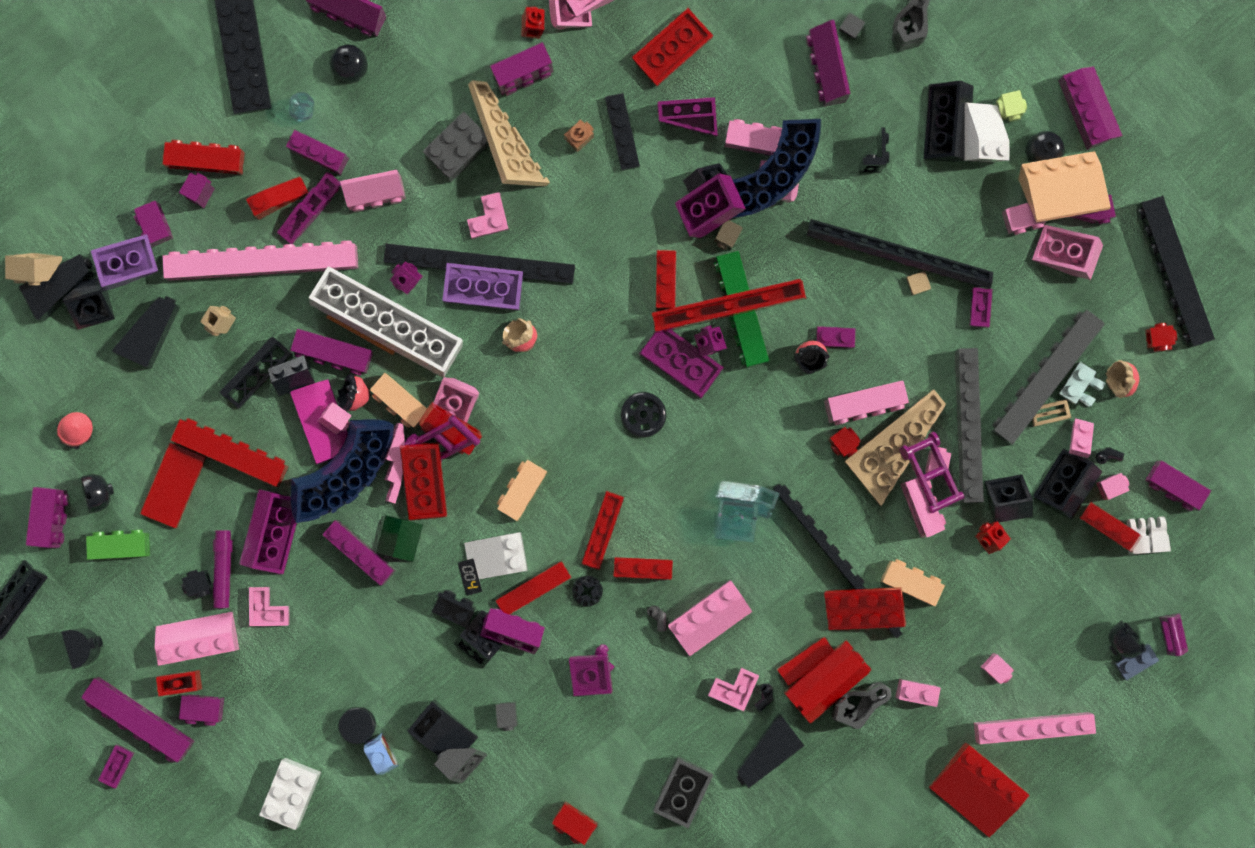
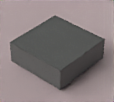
M849 13L839 30L855 40L866 22Z

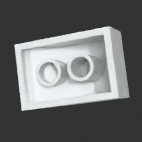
M965 103L964 161L993 163L1009 161V139L997 105Z
M521 532L464 543L467 560L474 559L479 579L528 570Z

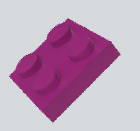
M608 654L573 656L569 658L574 696L612 694Z

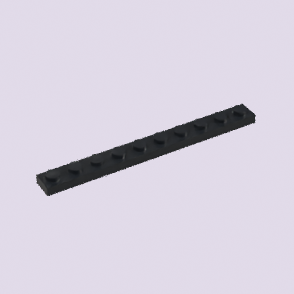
M810 219L806 236L814 239L827 241L834 245H841L851 250L865 252L869 255L899 262L906 266H913L923 271L937 273L944 277L977 285L978 287L990 289L993 283L994 272Z
M387 243L385 245L384 263L403 265L406 261L415 267L446 270L447 263L523 271V279L565 284H573L574 264Z
M777 484L773 491L854 589H866L863 586L865 582L860 575L857 574L855 576L851 571L853 568L846 559L842 560L840 558L838 548L834 544L830 546L826 541L828 539L827 535L822 529L818 531L814 526L816 523L809 514L806 516L803 513L802 509L804 507L797 499L794 501L789 496L791 491L785 484L783 486ZM902 627L887 628L894 638H898L903 634L900 631Z

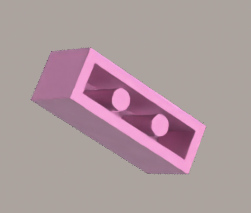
M734 119L729 121L724 147L773 155L778 147L777 144L782 128L776 126L766 128L760 123H752L750 125L745 124L743 120Z

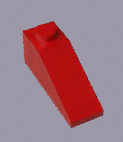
M297 177L265 189L247 198L246 201L254 216L260 220L306 196L309 192L302 178Z

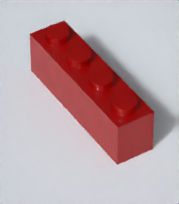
M171 140V142H165L162 165L170 169L242 175L245 152L236 145H228V148L220 147L221 145L216 143H209V146H204L200 142L191 141L190 144H183V141Z

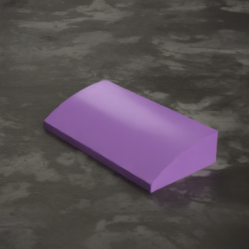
M447 263L442 301L445 303L519 311L523 271Z

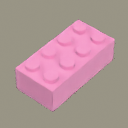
M903 380L828 398L824 401L829 423L834 422L835 426L848 422L850 418H853V421L865 419L867 414L870 413L872 417L886 413L887 409H890L891 412L904 409V405L909 403Z

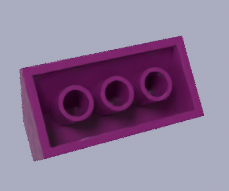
M306 0L309 9L318 14L323 12L327 14V18L333 21L338 19L351 29L356 27L361 30L362 34L371 37V35L377 37L386 19L382 6L369 0Z
M833 19L811 28L808 36H806L807 46L811 47L812 54H810L811 65H815L816 72H814L815 83H819L820 91H818L819 101L823 102L824 107L845 103L851 94Z
M1094 66L1081 68L1065 74L1058 80L1086 150L1123 136Z
M259 489L240 565L284 574L297 525L292 514L291 497Z

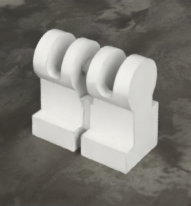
M1153 517L1147 519L1149 536H1146L1144 518L1138 519V529L1134 519L1127 520V526L1143 536L1132 552L1128 550V555L1171 551L1165 517H1157V527Z

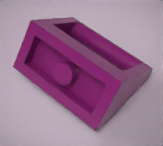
M1180 613L1159 617L1167 655L1181 656L1187 653L1188 647Z

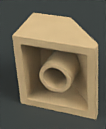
M39 253L5 256V279L14 280V283H26L27 281L28 285H40V282L49 281L61 263L62 256Z

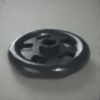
M638 392L631 395L624 402L621 408V421L624 428L630 434L641 438L651 437L663 428L666 421V409L661 399L656 395L648 392ZM646 400L654 403L652 408L644 405ZM634 402H637L640 406L633 411L630 407ZM645 411L647 417L641 418L640 412ZM653 412L659 413L658 421H652ZM634 415L637 423L632 425L628 417ZM649 423L650 429L641 430V424Z

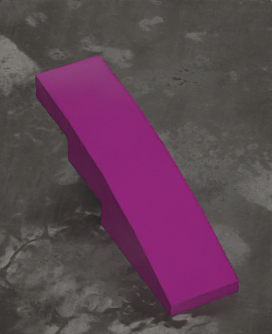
M326 172L317 186L310 190L302 203H298L277 233L290 244H293L341 188L340 181L329 172Z

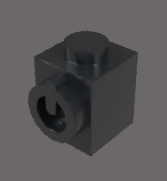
M196 569L186 573L187 577L182 578V590L188 597L192 596L193 600L211 594L210 589H213V584L208 570L198 572Z

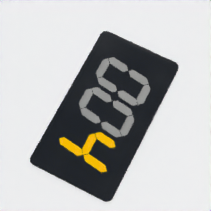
M474 559L458 562L466 595L469 596L482 592Z

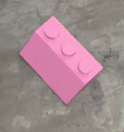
M398 170L340 181L349 210H353V212L363 211L364 207L369 206L379 208L388 202L390 204H398L403 199H406L402 177Z
M918 478L901 483V488L920 537L927 538L945 530L944 525H946L943 514H939L938 511L932 514L929 512L928 507L930 504ZM929 480L927 481V483L929 485V488L932 489V485Z

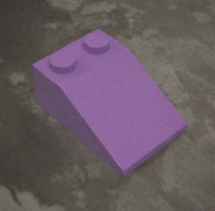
M147 234L91 250L101 287L105 290L129 284L158 272Z

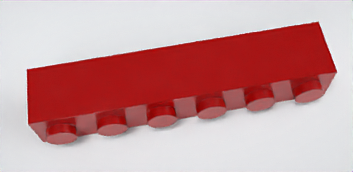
M187 418L186 421L179 420L171 441L271 485L280 487L289 467L284 464L285 460L274 456V459L267 457V452L258 448L256 451L249 449V444L239 441L237 444L232 441L233 437L224 433L219 436L214 433L215 429L204 425V428L196 426L198 422Z

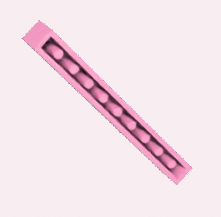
M341 241L340 244L333 245V242H322L320 246H314L313 243H304L302 247H295L293 244L283 245V248H276V246H264V249L245 247V250L238 251L237 248H227L226 252H218V249H209L207 253L191 250L188 251V254L169 252V255H163L164 279L168 281L325 271L328 266L335 270L358 269L357 246L352 241Z

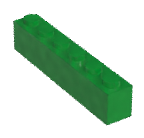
M739 251L717 256L716 262H713L715 272L720 273L721 280L718 282L721 292L725 291L727 296L749 291ZM756 311L729 317L730 326L735 328L736 331L734 336L736 347L740 346L741 354H739L741 365L745 364L747 369L768 363L769 358Z

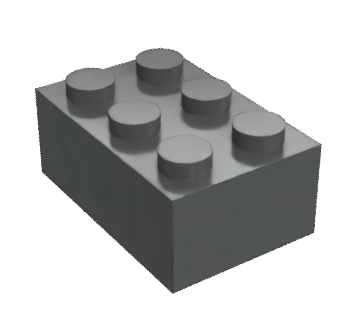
M463 111L423 150V153L452 182L489 144L485 132Z
M677 756L655 802L653 812L689 829L713 777V772Z

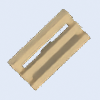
M1067 399L1043 405L1040 409L1064 404V408L1036 414L1032 419L1033 427L1071 418ZM1061 412L1066 413L1065 416L1039 422L1036 419Z

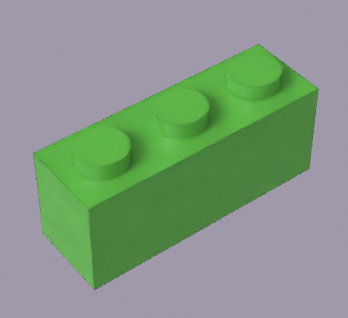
M143 529L131 530V534H124V531H112V535H104V532H92V536H86L87 560L150 556L149 533H143Z

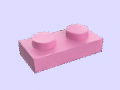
M1075 418L1072 426L1070 454L1085 458L1090 456L1094 423Z

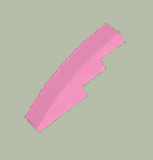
M396 423L391 446L390 449L388 448L384 458L390 461L384 479L391 482L385 501L390 503H396L403 475L400 445L405 444L404 428L401 423Z

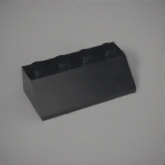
M961 80L929 84L923 159L946 162L964 161L965 103H973V85Z

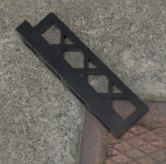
M272 336L219 393L240 409L270 378L269 372L260 373V365L263 362H270V368L284 363L292 353ZM279 346L285 352V355L281 359H273V351ZM250 376H257V384L254 387H247V379ZM236 390H244V398L238 403L232 395Z
M23 560L0 592V604L3 601L0 607L1 640L48 578L45 573L35 569L26 560Z

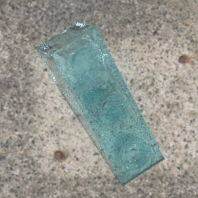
M722 481L715 498L769 519L780 493L763 486Z

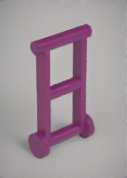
M452 415L449 417L448 422L420 437L412 434L404 445L421 444L434 437L447 449L440 453L442 462L443 459L472 444L477 446L480 440ZM453 426L467 438L455 446L441 434Z
M935 432L929 433L927 439L910 447L903 445L899 448L902 458L906 461L909 460L930 504L928 510L931 514L964 499V494L961 491L958 492L937 447L940 445V439ZM930 446L939 467L923 474L914 453ZM943 474L952 496L936 503L927 481Z

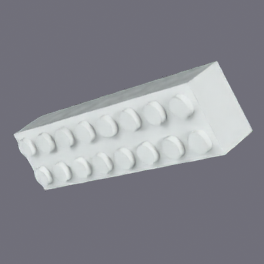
M329 266L309 296L311 306L442 378L445 377L463 346L461 338Z

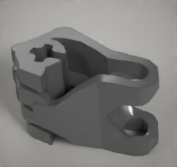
M910 0L908 5L896 16L892 26L891 40L898 52L919 47L925 41L928 33L927 8L930 0ZM909 15L912 27L907 35L906 30L910 24V21H906L903 23L901 20Z
M874 682L863 689L849 690L834 703L831 719L845 724L852 729L862 728L874 710L890 699V688L881 682ZM882 689L881 695L877 696L876 692ZM848 697H861L856 709H854L855 706L847 701ZM845 708H848V714H844Z

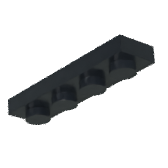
M624 94L606 96L605 102L621 172L640 168Z

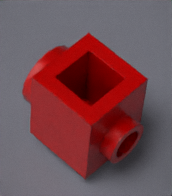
M537 7L525 8L522 15L521 37L541 38L544 31V9H538Z
M1166 323L1154 324V328L1145 330L1147 348H1153L1154 352L1172 350V345L1176 344L1177 332L1173 329V325L1167 326Z
M843 427L828 439L833 445L831 447L833 452L837 456L841 455V457L846 455L848 457L852 456L858 451L856 447L861 442L851 427Z

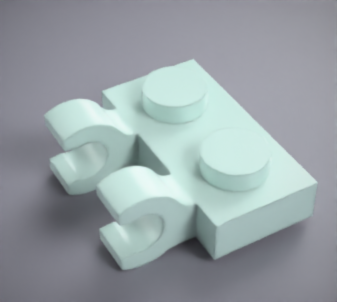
M1079 362L1059 395L1074 405L1079 400L1084 405L1090 407L1095 399L1083 392L1088 385L1100 391L1106 383L1094 377L1096 371Z

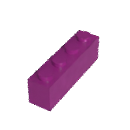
M297 329L290 350L295 353V357L303 355L305 358L311 357L314 358L313 362L322 365L328 362L332 364V368L343 370V367L350 369V373L361 376V373L367 374L373 351L301 329Z
M335 520L323 533L325 538L379 585H384L396 571L339 520Z

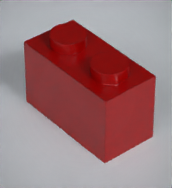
M200 670L156 677L158 696L202 689Z
M566 801L552 821V824L555 825L553 828L561 834L567 833L571 836L569 839L577 845L580 843L585 845L597 827L596 821Z

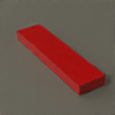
M606 491L581 564L600 570L624 497Z
M561 561L497 599L496 603L504 613L510 615L572 577Z

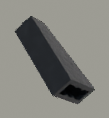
M79 254L65 261L57 267L49 281L40 282V285H28V282L19 286L37 321H46L64 303L63 298L94 274L91 269L93 264L89 257Z
M165 296L164 299L158 297L117 343L112 352L152 369L180 309V306L175 304L176 300Z
M780 713L775 716L737 768L738 776L736 778L742 786L746 784L750 788L804 747V744Z

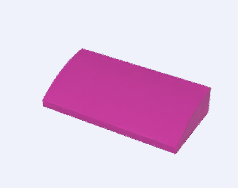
M327 379L290 392L316 464L332 460L342 448L348 434L347 429L344 432L340 431L338 434H334L318 422V419L329 404L333 402L338 405Z

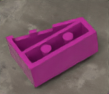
M715 97L657 102L658 122L715 137L718 136Z

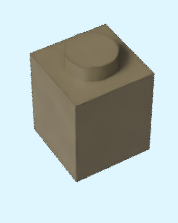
M728 220L722 225L714 242L725 251L727 249L732 250L743 227Z

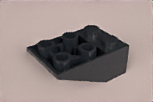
M435 699L407 730L409 734L437 756L447 749L470 748L478 738L475 733Z

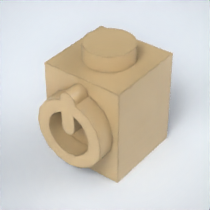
M210 306L200 322L205 325L204 329L214 336H219L220 333L227 334L236 318L230 314L231 310L225 306Z

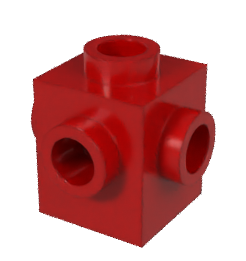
M998 521L993 523L986 522L979 528L980 532L975 536L988 554L1000 551L1011 540Z

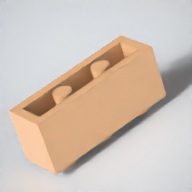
M384 373L370 389L374 393L372 397L379 403L383 401L387 404L388 407L386 409L394 416L396 414L401 416V422L406 427L410 428L412 426L416 429L420 424L419 420L427 408L388 374Z
M529 460L521 462L517 469V472H519L516 479L512 478L507 485L509 489L507 494H502L497 502V505H499L498 510L516 521H519L547 474L546 470Z
M898 559L895 562L889 561L880 582L893 588L902 587V592L936 607L945 585L941 584V579L932 575L928 578L923 575L924 571L915 567L911 570L905 567L906 563Z

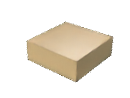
M925 271L906 278L912 296L931 289Z

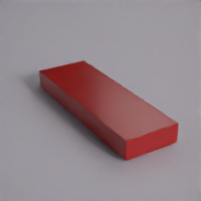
M823 637L777 670L789 686L809 672L834 649L827 639Z

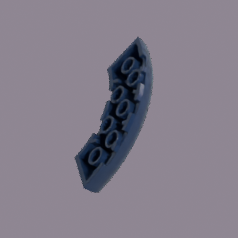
M822 119L783 120L781 136L774 154L756 172L741 178L732 179L746 208L733 218L749 216L763 211L779 202L797 186L815 157L821 135Z
M378 419L350 420L346 440L337 455L318 471L291 479V509L295 522L300 523L319 519L320 516L330 512L334 513L341 506L348 505L355 500L359 493L373 482L380 466L384 464V458L388 448L390 449L394 425Z

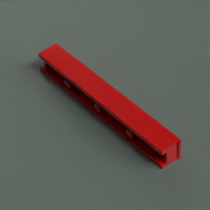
M797 279L657 311L651 314L655 325V332L660 333L806 299L803 281Z

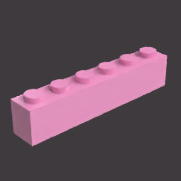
M1090 712L974 723L975 740L978 744L1096 734L1094 714Z

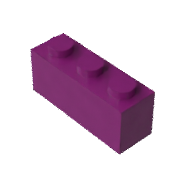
M296 130L293 131L286 145L290 152L340 176L349 160L346 154Z
M1162 460L1156 461L1145 479L1149 483L1150 488L1158 492L1160 490L1166 493L1165 497L1174 502L1176 500L1181 502L1182 507L1190 512L1200 510L1211 492L1210 489Z
M490 608L486 614L480 636L535 655L540 647L545 627L540 626L537 622L523 620L517 615L506 614L500 609Z

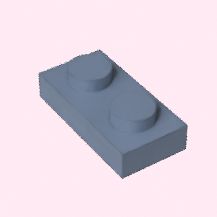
M1149 644L1145 645L1147 651L1133 659L1122 658L1114 663L1124 680L1130 679L1159 661Z

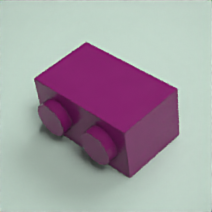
M189 173L179 193L187 200L205 208L215 188L210 185L211 181L202 174L197 173L194 175Z
M157 201L134 209L136 213L134 215L135 222L138 226H141L143 231L141 236L148 235L151 247L174 239L161 205Z
M182 695L179 719L185 720V723L197 724V721H204V725L215 726L216 723L222 721L224 698Z

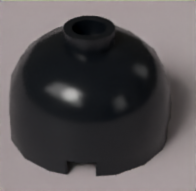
M341 45L330 56L331 72L342 83H356L367 73V57L355 45Z
M1051 131L1036 133L1029 139L1025 148V154L1029 163L1063 157L1065 151L1064 142L1061 137Z
M91 474L81 477L89 513H96L108 507L111 501L110 495H114L112 484H107V481L101 475Z
M1121 620L1112 627L1109 633V641L1111 643L1109 649L1115 656L1119 654L1123 658L1133 659L1147 651L1144 643L1141 645L1138 643L1139 636L1126 622L1124 623Z

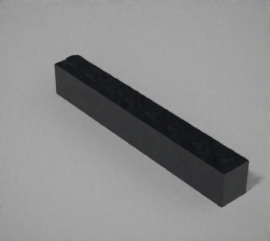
M1164 196L1137 205L1136 214L1139 220H1142L1144 226L1143 233L1150 242L1149 250L1155 256L1157 262L1155 266L1163 278L1162 286L1168 292V302L1176 314L1175 322L1181 328V338L1184 345H1187V348H1191L1215 340Z

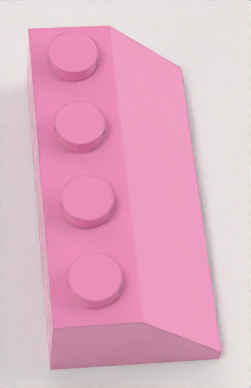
M729 580L670 622L668 627L688 655L691 656L750 614L752 610L732 581Z
M233 612L156 626L155 651L158 666L239 650Z

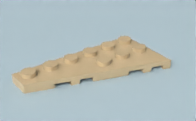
M472 80L468 86L502 184L547 186L550 183L548 178H543L539 171L541 167L538 162H533L529 155L531 151L517 129L511 127L508 122L509 116L499 108V101L488 83Z
M935 390L928 393L844 461L880 506L883 505L888 494L910 462L902 458L899 448L903 445L910 447L923 441L946 405Z

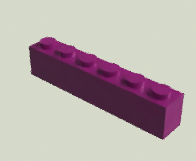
M100 677L93 679L81 697L85 700L84 703L92 709L97 708L101 711L100 714L109 720L112 718L118 722L116 724L123 730H130L133 733V737L139 741H146L152 750L156 752L161 751L165 754V758L172 763L182 761L195 742Z

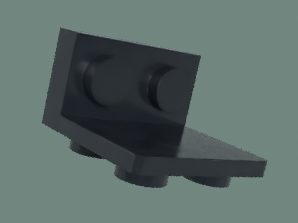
M881 127L877 134V155L869 154L863 157L858 165V173H881L887 163H889V151H886V144H889V133L886 132L885 127Z
M448 589L438 592L437 596L439 597L432 612L467 628L477 608L473 605L474 602L465 597L461 600L456 597V593Z
M484 610L480 611L454 642L457 648L482 669L503 645L480 636L487 614Z

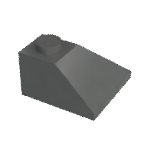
M475 748L447 749L438 755L434 765L449 780L462 784L488 754Z

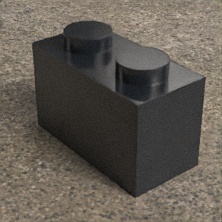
M304 355L268 368L271 383L279 396L315 383L312 369Z

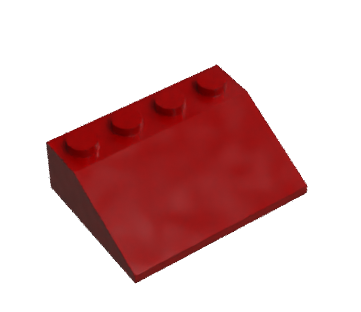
M967 743L963 744L929 786L931 790L988 837L992 836L1030 796Z

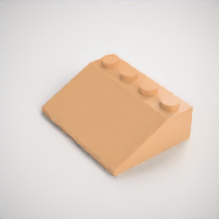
M1095 151L1021 165L1018 180L1036 223L1104 211L1111 208L1102 166Z

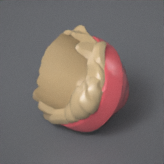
M518 318L504 328L502 344L507 345L509 349L515 352L529 351L534 347L537 331L531 321Z
M1118 360L1107 369L1106 383L1116 397H1129L1135 393L1140 377L1133 364Z

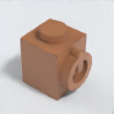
M580 120L564 134V139L578 152L594 138V129L587 121L584 123Z

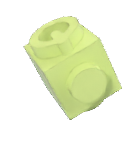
M1020 90L1002 94L996 101L1003 121L1008 119L1010 122L1020 120L1025 110H1027L1026 101L1022 99Z

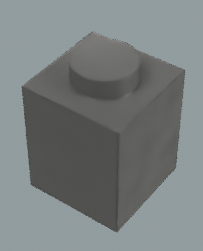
M516 701L496 703L497 727L502 728V731L514 730V727L518 725Z

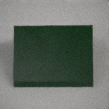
M386 515L376 552L414 562L423 524Z

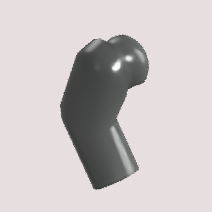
M653 605L649 607L647 614L657 621V631H666V613L658 606Z

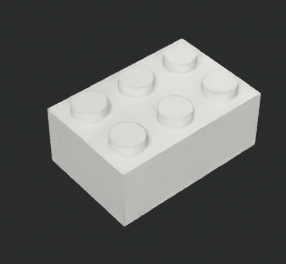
M287 758L281 760L259 816L296 830L301 824L321 772Z

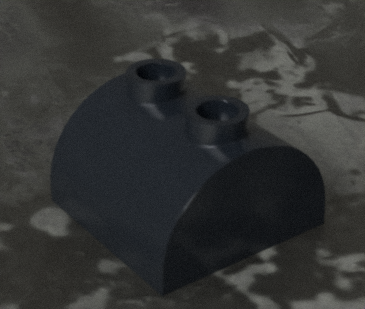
M86 628L61 632L72 669L88 666L98 658L101 647H103V640L100 635L97 636L93 631Z

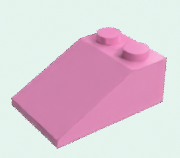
M1044 225L1032 260L1069 275L1091 280L1103 244L1100 238Z

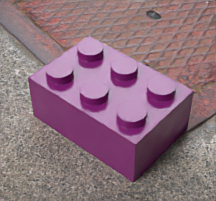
M543 42L490 66L492 75L502 95H511L517 91V88L522 86L524 88L534 84L535 80L539 78L544 80L553 73L552 61Z
M717 174L675 202L689 236L702 238L746 209L731 176Z
M33 487L26 545L60 548L61 544H63L64 533H62V530L67 520L65 506L69 503L67 490Z

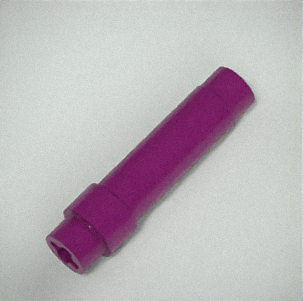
M215 530V540H213V608H229L231 552L233 546L231 530Z

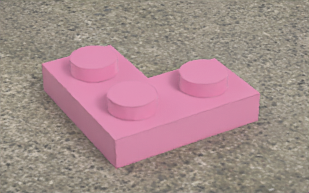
M500 193L482 196L485 215L467 219L472 239L509 230Z
M249 587V626L289 625V606H270V587Z
M741 668L734 685L715 678L708 696L744 711L759 675Z

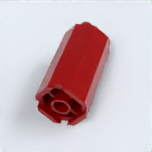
M847 640L841 643L784 692L810 724L871 671V668L866 664L862 656L853 650L854 648Z

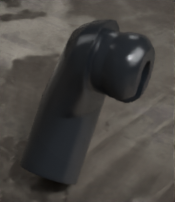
M1106 447L1099 451L1095 458L1099 464H1105L1111 458L1121 462L1124 458V453Z
M767 683L761 685V699L754 704L760 712L773 701V687Z

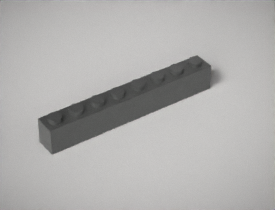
M1085 310L1082 313L1079 311L1073 318L1074 324L1071 328L1067 327L1062 332L1061 336L1063 338L1059 343L1056 341L1050 348L1051 354L1048 358L1044 357L1039 362L1038 366L1040 368L1036 373L1033 371L1026 380L1028 384L1025 388L1021 387L1017 391L1015 401L1013 403L1010 401L1003 411L1006 413L1002 418L998 417L992 424L994 428L991 432L1009 446L1014 444L1105 323L1090 311Z
M959 348L955 350L959 487L960 491L964 494V499L960 500V503L983 502L978 348Z

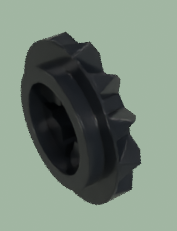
M583 576L574 583L572 594L578 604L589 607L600 601L603 588L600 581L595 577ZM582 584L588 588L595 586L591 591L592 599L588 595L580 596L584 591Z

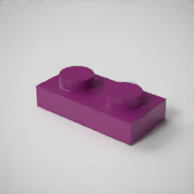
M972 288L969 326L990 327L993 289Z
M817 326L816 341L822 343L825 347L855 348L856 328Z
M118 744L115 745L98 781L112 788H118L134 752Z

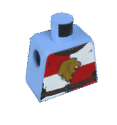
M383 733L365 742L364 752L376 774L383 775L399 766Z

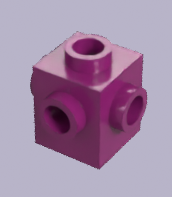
M405 261L402 266L398 264L392 270L393 276L390 281L396 289L402 290L408 295L423 276L413 264Z
M711 325L700 329V333L694 335L701 357L727 348L720 327L712 328Z

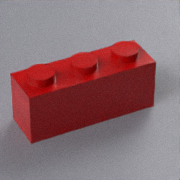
M657 250L656 310L675 308L676 251Z
M431 402L419 420L421 429L427 433L448 422L449 417L453 414ZM456 417L479 440L482 438L480 430ZM454 426L441 433L454 446L467 439ZM472 444L458 452L470 455L475 446Z
M1092 502L1080 517L1083 521L1130 552L1134 550L1143 537Z
M615 557L614 577L672 579L673 560Z

